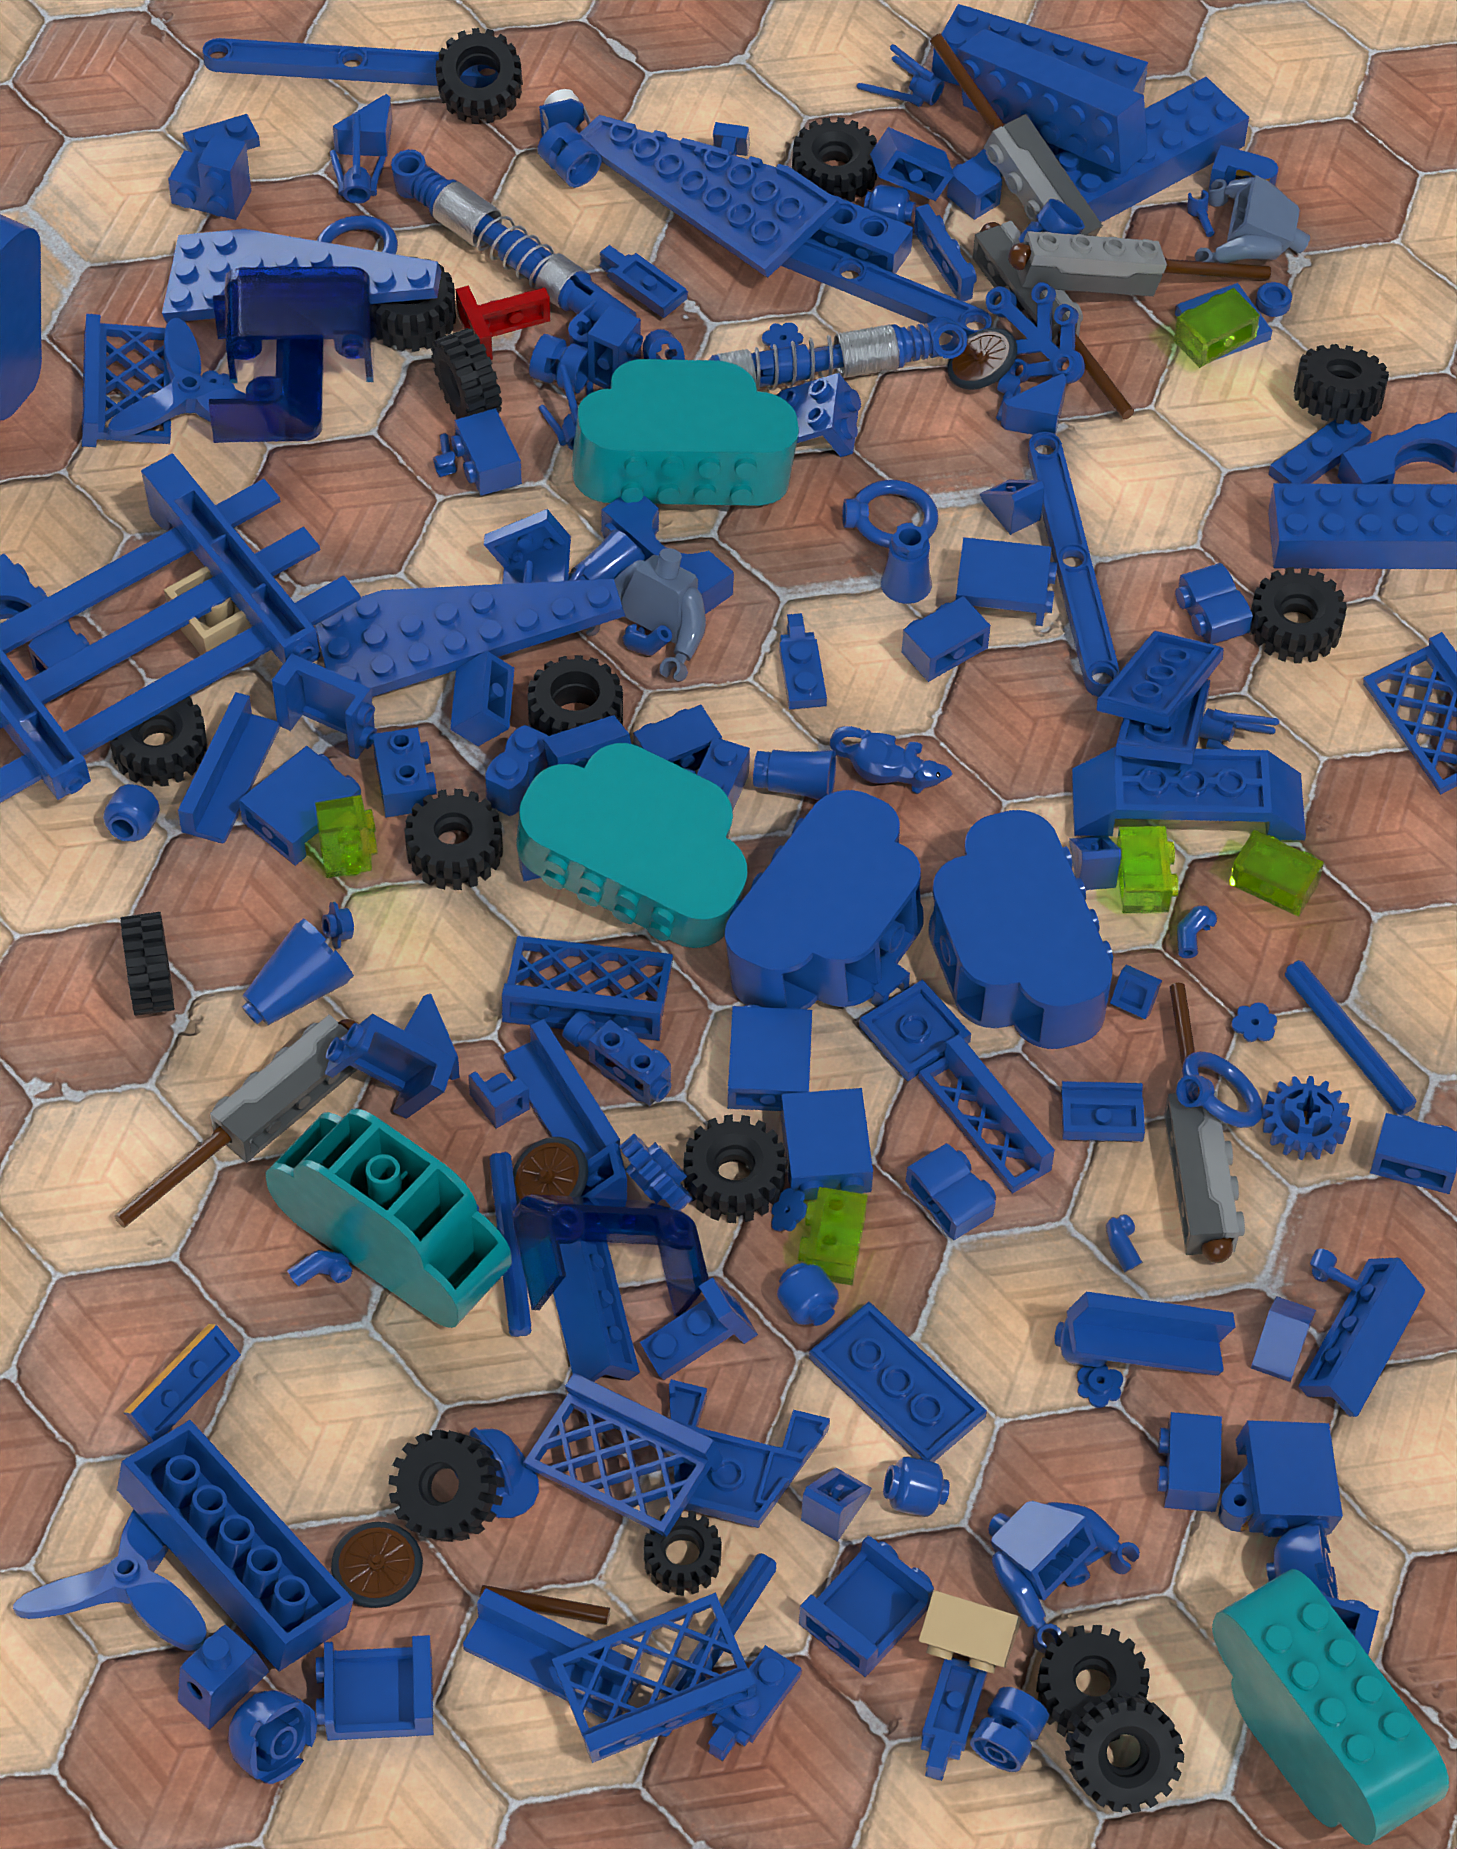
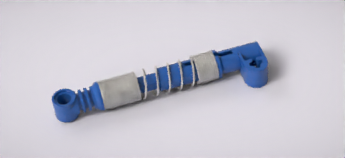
M410 149L403 150L392 158L391 167L395 188L400 196L408 199L415 198L424 206H427L435 220L473 247H476L479 251L486 250L491 246V260H502L504 269L513 268L516 270L517 278H527L531 288H536L537 290L545 287L549 294L550 302L565 311L572 310L577 314L568 327L570 345L575 343L588 348V332L609 305L637 317L635 311L592 282L591 276L586 270L568 259L565 255L560 253L554 254V250L550 245L541 244L540 239L535 235H528L525 227L521 225L515 226L512 218L502 216L499 209L461 182L454 179L448 180L426 164L425 158L420 152ZM502 219L509 220L512 227L507 228L502 225ZM493 249L498 251L497 257H493Z
M938 317L929 323H925L924 326L923 324H918L916 328L914 325L908 326L906 329L905 327H899L897 324H888L874 328L846 331V333H836L834 345H832L831 336L827 335L828 346L814 348L813 339L809 338L810 349L807 348L806 344L795 345V342L791 341V346L777 349V346L773 344L772 350L760 352L755 347L754 353H750L748 349L735 350L712 355L709 360L726 361L736 364L753 377L757 391L762 387H767L769 390L774 391L779 384H786V386L791 388L796 381L803 380L805 383L813 381L815 372H818L819 376L823 378L824 376L821 371L829 370L828 376L832 375L833 369H836L843 378H849L863 374H873V372L880 373V371L897 370L898 368H903L906 362H911V358L913 361H918L920 357L923 360L928 359L929 356L930 358L943 357L945 359H953L964 352L967 346L966 332L952 319ZM657 329L646 336L643 342L644 359H662L657 352H660L662 345L666 344L670 348L665 350L667 360H685L682 344L671 332L665 329ZM947 330H952L953 336L948 344L940 345L939 338L941 334Z

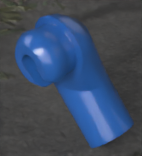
M1126 1214L1120 1215L1117 1219L1112 1217L1106 1224L1110 1247L1124 1273L1143 1263L1128 1237L1134 1233L1135 1225L1130 1216Z
M323 1250L314 1251L287 1270L298 1287L318 1273L330 1275L336 1283L345 1282L352 1275L349 1259L344 1254Z

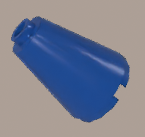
M304 918L295 923L242 995L246 1001L242 1008L256 1024L263 1020L267 1025H270L344 986L354 977L340 954L336 950L333 952L325 942L327 939Z

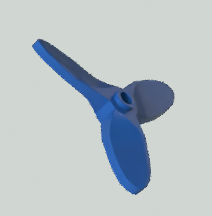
M175 317L167 323L164 335V357L171 383L158 392L131 404L113 417L108 425V435L112 437H125L151 429L176 415L196 413L215 425L246 434L265 436L277 432L280 421L275 411L260 400L232 387L206 382L201 377V358L195 337L190 327L183 320Z
M134 1509L123 1529L118 1556L110 1563L93 1571L56 1580L24 1594L13 1605L17 1616L36 1619L64 1615L99 1604L121 1602L130 1604L144 1625L160 1638L186 1651H196L208 1638L205 1621L192 1601L172 1582L154 1573L169 1548Z

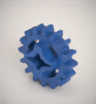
M1294 1076L1289 1087L1280 1081L1277 1084L1276 1092L1269 1091L1267 1094L1266 1103L1262 1111V1119H1265L1263 1132L1272 1133L1270 1144L1272 1146L1279 1143L1284 1144V1155L1289 1154L1292 1149L1298 1151L1299 1160L1304 1159L1306 1152H1311L1312 1156L1318 1160L1320 1159L1322 1149L1329 1154H1333L1337 1143H1344L1351 1122V1117L1347 1116L1350 1107L1349 1103H1339L1342 1092L1340 1090L1332 1093L1327 1091L1328 1081H1324L1320 1086L1314 1085L1313 1076H1309L1305 1084H1301L1300 1080ZM1304 1111L1307 1112V1117H1304ZM1305 1118L1308 1119V1125L1305 1124Z
M632 1134L619 1146L622 1153L631 1163L625 1171L656 1204L665 1199L670 1207L679 1212L693 1200L690 1193L681 1183L687 1175L656 1142L648 1147L636 1134Z

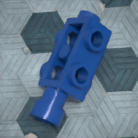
M583 1012L576 1013L568 1021L562 1033L563 1038L575 1047L582 1046L589 1052V1061L600 1069L602 1075L608 1079H614L629 1090L635 1100L645 1102L650 1106L654 1101H662L669 1093L672 1086L671 1064L659 1050H651L641 1043L632 1030L627 1027L621 1028L612 1020H609L599 1030L595 1027V1021ZM609 1062H614L616 1065L614 1067H609L606 1064ZM643 1084L644 1090H640L636 1087L638 1085Z

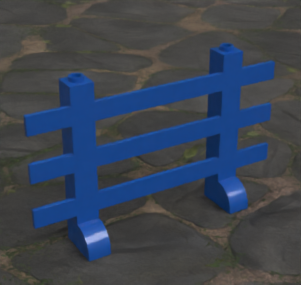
M173 453L142 469L141 473L150 515L167 532L0 623V729H5L23 753V756L0 768V803L40 780L44 781L57 800L68 794L76 793L85 784L91 782L86 760L83 757L89 752L270 650L274 652L282 664L285 663L291 653L310 660L315 654L320 652L314 625L359 601L361 597L344 575L295 603L273 576L320 551V545L303 526L254 554L234 528L281 502L278 494L265 479L215 505ZM193 551L204 566H207L210 574L213 576L26 681L6 656L8 652ZM230 597L238 609L243 611L246 619L252 625L251 628L65 732L44 706V704L188 625L190 619L194 617L198 619L211 612L212 607L222 604Z

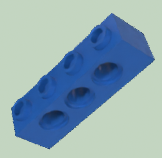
M832 195L839 201L841 209L809 239L896 274L911 253L913 227Z

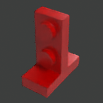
M469 285L455 289L456 311L463 328L472 329L474 334L478 335L480 344H484L486 355L491 360H493L492 337L550 322V297L545 287L500 300H493L481 305H477Z

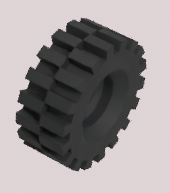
M830 117L823 118L820 125L816 121L809 123V130L803 127L799 131V137L796 136L794 139L792 169L831 195L842 199L846 198L849 202L855 201L856 194L860 198L864 197L867 194V189L872 190L875 180H877V173L870 155L877 144L876 137L874 135L869 136L870 130L865 126L858 129L859 122L851 120L850 124L844 123L845 118L837 117V122H831ZM836 160L844 162L845 164L841 166H831L826 164L825 162Z
M466 328L434 340L431 346L433 353L431 358L435 364L434 372L438 376L440 390L444 392V399L447 404L449 403L453 415L456 414V419L496 408L499 414L502 410L500 406L502 405V398L499 395L501 393L500 386L496 382L498 378L496 371L492 369L491 365L493 363L490 357L486 355L484 344H480L478 335L474 334L472 329Z
M1331 344L1330 348L1327 349L1324 345L1317 346L1316 351L1312 348L1307 350L1306 355L1303 354L1300 358L1293 391L1295 401L1299 400L1298 405L1302 409L1309 408V414L1312 416L1320 414L1322 415L1321 419L1325 421L1333 418L1336 419V423L1344 424L1345 420H1349L1351 424H1357L1361 418L1366 422L1371 420L1372 416L1376 417L1382 409L1389 371H1386L1387 367L1384 363L1378 364V357L1375 355L1368 357V352L1361 349L1359 352L1353 351V346L1346 345L1345 349L1339 348L1338 344Z
M1294 567L1285 569L1284 575H1281L1279 570L1271 573L1270 580L1265 577L1260 582V587L1256 588L1251 608L1253 618L1250 633L1251 635L1255 634L1254 641L1258 647L1264 643L1266 644L1264 652L1271 656L1275 651L1279 653L1278 660L1286 662L1287 656L1294 657V663H1302L1303 657H1308L1309 662L1317 661L1319 653L1326 657L1330 654L1331 647L1335 649L1338 645L1345 621L1347 604L1343 602L1344 594L1342 590L1335 591L1337 583L1332 579L1324 582L1325 574L1317 571L1316 575L1312 576L1309 575V568L1302 567L1301 573H1295ZM1299 612L1309 617L1311 621L1296 623L1288 620L1283 614Z
M187 697L110 741L114 763L118 764L119 771L123 775L129 773V779L135 783L140 778H143L144 786L151 787L153 786V781H160L161 787L169 786L168 779L175 778L176 782L179 783L185 780L184 772L186 771L193 775L197 771L196 763L201 764L204 751H207L204 718L198 704L193 705L192 698ZM156 733H166L173 736L169 742L163 745L153 746L143 742L148 736Z
M445 789L438 791V798L433 799L430 794L423 798V807L418 803L413 806L412 816L408 815L405 821L406 853L408 863H412V871L416 876L422 873L423 882L430 885L434 879L437 881V888L445 890L446 884H453L454 890H462V883L468 882L470 888L477 886L479 876L486 881L491 877V868L497 870L500 865V857L503 855L502 823L496 808L491 810L490 801L485 798L479 802V795L472 791L468 797L463 796V789H454V795H447ZM451 830L463 831L469 835L467 840L459 844H447L439 840L440 835Z
M161 912L120 917L125 963L134 1015L175 1010Z
M733 1114L724 1115V1123L718 1124L716 1118L708 1120L707 1130L700 1125L694 1131V1139L689 1138L686 1144L684 1172L687 1177L683 1180L684 1188H687V1191L693 1198L692 1201L697 1199L696 1208L700 1212L704 1213L708 1208L711 1210L710 1218L719 1221L721 1214L728 1216L727 1223H736V1217L741 1215L744 1216L745 1222L754 1220L755 1211H758L761 1216L768 1213L769 1203L774 1205L778 1202L780 1192H783L786 1168L783 1143H778V1135L773 1129L766 1134V1123L758 1120L755 1126L751 1125L750 1116L741 1115V1122L733 1121ZM736 1161L746 1164L751 1172L744 1179L730 1180L722 1177L718 1169L724 1163Z
M432 1430V1435L422 1433L415 1437L418 1442L417 1445L407 1443L402 1448L407 1454L406 1458L396 1457L392 1465L399 1468L398 1476L389 1475V1485L397 1487V1492L390 1493L389 1497L391 1503L400 1506L399 1509L394 1511L398 1519L407 1521L405 1526L413 1532L420 1533V1536L453 1542V1539L459 1541L470 1539L469 1533L479 1534L485 1530L481 1523L483 1521L492 1522L497 1515L491 1511L493 1504L501 1506L503 1501L502 1496L496 1495V1489L505 1487L504 1478L496 1476V1471L502 1469L500 1462L490 1457L494 1452L488 1446L480 1444V1440L450 1430L449 1432ZM442 1469L453 1470L459 1480L457 1493L448 1502L437 1501L433 1497L431 1490L434 1476Z
M1084 1625L1074 1627L1072 1637H1069L1065 1631L1058 1635L1056 1645L1051 1642L1046 1648L1045 1657H1042L1037 1678L1036 1692H1039L1037 1700L1049 1713L1047 1723L1051 1725L1055 1721L1058 1722L1057 1733L1063 1737L1066 1736L1068 1731H1075L1076 1728L1071 1722L1076 1714L1081 1718L1085 1716L1087 1711L1083 1707L1091 1701L1094 1706L1101 1703L1099 1696H1089L1078 1689L1076 1677L1081 1671L1091 1669L1104 1673L1110 1681V1689L1107 1693L1112 1698H1117L1118 1692H1128L1131 1697L1139 1694L1147 1698L1150 1674L1149 1668L1144 1669L1146 1659L1142 1651L1134 1654L1135 1643L1129 1637L1124 1643L1120 1642V1632L1113 1628L1108 1636L1101 1634L1102 1625H1093L1091 1633H1085ZM1120 1735L1112 1739L1111 1742L1120 1739Z
M1118 1692V1697L1112 1698L1107 1693L1099 1696L1100 1704L1094 1706L1091 1701L1083 1707L1087 1713L1083 1718L1076 1714L1071 1722L1076 1729L1074 1733L1067 1732L1066 1742L1070 1746V1750L1065 1751L1066 1760L1071 1765L1069 1770L1073 1778L1095 1803L1102 1807L1106 1804L1115 1812L1122 1813L1123 1807H1127L1131 1813L1140 1812V1804L1146 1803L1150 1808L1159 1804L1155 1796L1162 1792L1167 1797L1173 1790L1168 1783L1171 1779L1179 1781L1182 1773L1177 1768L1178 1762L1184 1763V1752L1179 1748V1745L1183 1744L1181 1735L1174 1728L1175 1724L1154 1702H1149L1146 1697L1139 1694L1131 1697L1128 1692ZM1128 1734L1134 1736L1139 1742V1757L1128 1767H1116L1108 1760V1745L1115 1737Z

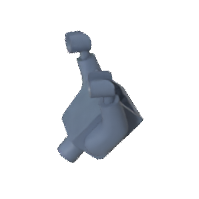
M1255 175L1251 178L1230 181L1229 185L1223 179H1216L1211 184V190L1208 191L1209 204L1214 207L1223 206L1228 202V195L1235 199L1227 243L1217 247L1216 252L1213 253L1208 248L1198 249L1195 253V261L1231 263L1243 259L1274 260L1287 248L1297 253L1303 252L1310 241V235L1297 228L1300 212L1298 205L1287 198L1283 192L1266 179Z
M665 548L660 551L659 556L652 555L646 561L638 560L624 569L614 581L626 618L652 632L661 625L671 630V642L676 644L674 649L676 656L675 658L669 657L662 661L660 673L667 678L672 668L677 666L673 679L679 682L687 677L688 670L684 663L686 660H691L704 636L706 617L703 598L698 590V578L695 574L680 567L682 559L680 552L675 549ZM600 625L591 627L586 632V635H596L600 630Z

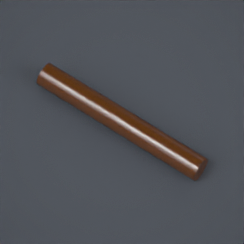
M482 1585L479 1598L485 1588L537 1613L607 1625L609 1621V1607Z

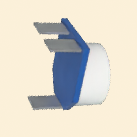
M557 90L546 98L544 105L539 106L542 137L545 132L558 123L566 122L576 128L586 119L587 124H590V117L585 106L579 101L572 90Z

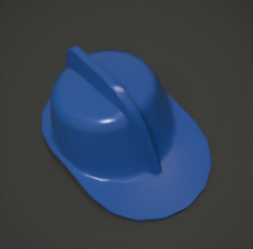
M475 1427L471 1429L469 1436L480 1440V1444L488 1446L494 1452L490 1457L499 1460L502 1467L501 1470L496 1471V1476L504 1478L505 1487L497 1488L496 1495L502 1496L503 1501L501 1506L493 1504L491 1511L497 1514L496 1517L514 1518L526 1513L534 1505L538 1496L539 1480L536 1473L526 1468L523 1463L526 1459L525 1456L503 1431L493 1428L478 1430Z

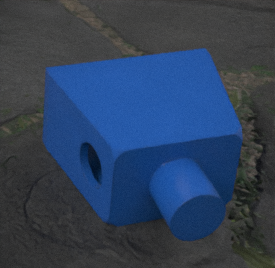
M227 1625L221 1626L180 1667L178 1702L210 1730L269 1673V1669L250 1645Z

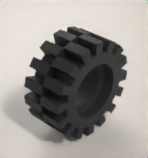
M691 1510L688 1512V1517H681L680 1515L667 1537L650 1529V1534L646 1533L644 1539V1561L647 1575L651 1573V1581L656 1586L661 1582L662 1591L667 1593L670 1592L671 1587L677 1588L676 1595L684 1596V1588H690L691 1594L699 1592L700 1584L706 1589L711 1585V1577H717L719 1565H721L722 1542L721 1537H718V1529L715 1525L709 1527V1519L704 1515L700 1520H696V1512ZM665 1514L660 1516V1521L663 1519ZM686 1540L694 1543L700 1553L693 1563L678 1565L668 1559L666 1555L668 1546L675 1541Z

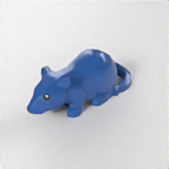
M853 726L837 728L830 738V747L836 751V755L850 759L856 772L863 779L872 783L899 781L911 784L912 791L915 794H919L924 788L935 786L953 775L946 765L920 759L917 754L922 752L923 745L918 742H909L905 749L895 744L896 738L893 735L873 733L870 730H862ZM846 737L861 738L860 743L849 746L843 744L841 740Z

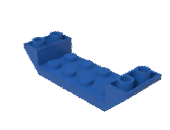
M1113 747L1072 768L1074 836H1113L1115 819L1265 822L1266 840L1305 841L1306 838L1301 773L1268 750L1196 749L1193 764L1191 765L1115 755L1116 747Z

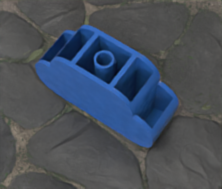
M0 214V420H5L11 417L34 391L41 371V241L35 229Z
M842 790L824 796L812 807L805 818H800L796 822L791 837L784 846L780 845L775 850L771 863L766 870L756 875L752 882L751 890L745 898L736 902L726 923L725 941L732 989L738 999L744 1004H753L765 1008L794 1006L808 1009L819 1000L837 1007L855 1006L873 997L874 991L872 987L879 984L882 980L880 951L897 964L919 935L924 923V912L920 898L921 868L916 855L909 848L899 843V817L888 803L867 793L855 790Z
M1010 810L989 815L978 820L970 828L965 839V856L948 861L935 875L932 889L934 911L929 920L928 933L954 1002L966 1019L986 1028H1003L1014 1025L1019 1035L1027 1042L1041 1048L1060 1049L1086 1042L1093 1038L1102 1028L1113 973V953L1109 942L1102 941L1099 920L1095 910H1089L1086 904V891L1080 877L1075 878L1072 857L1068 847H1062L1053 826L1046 819L1033 812Z

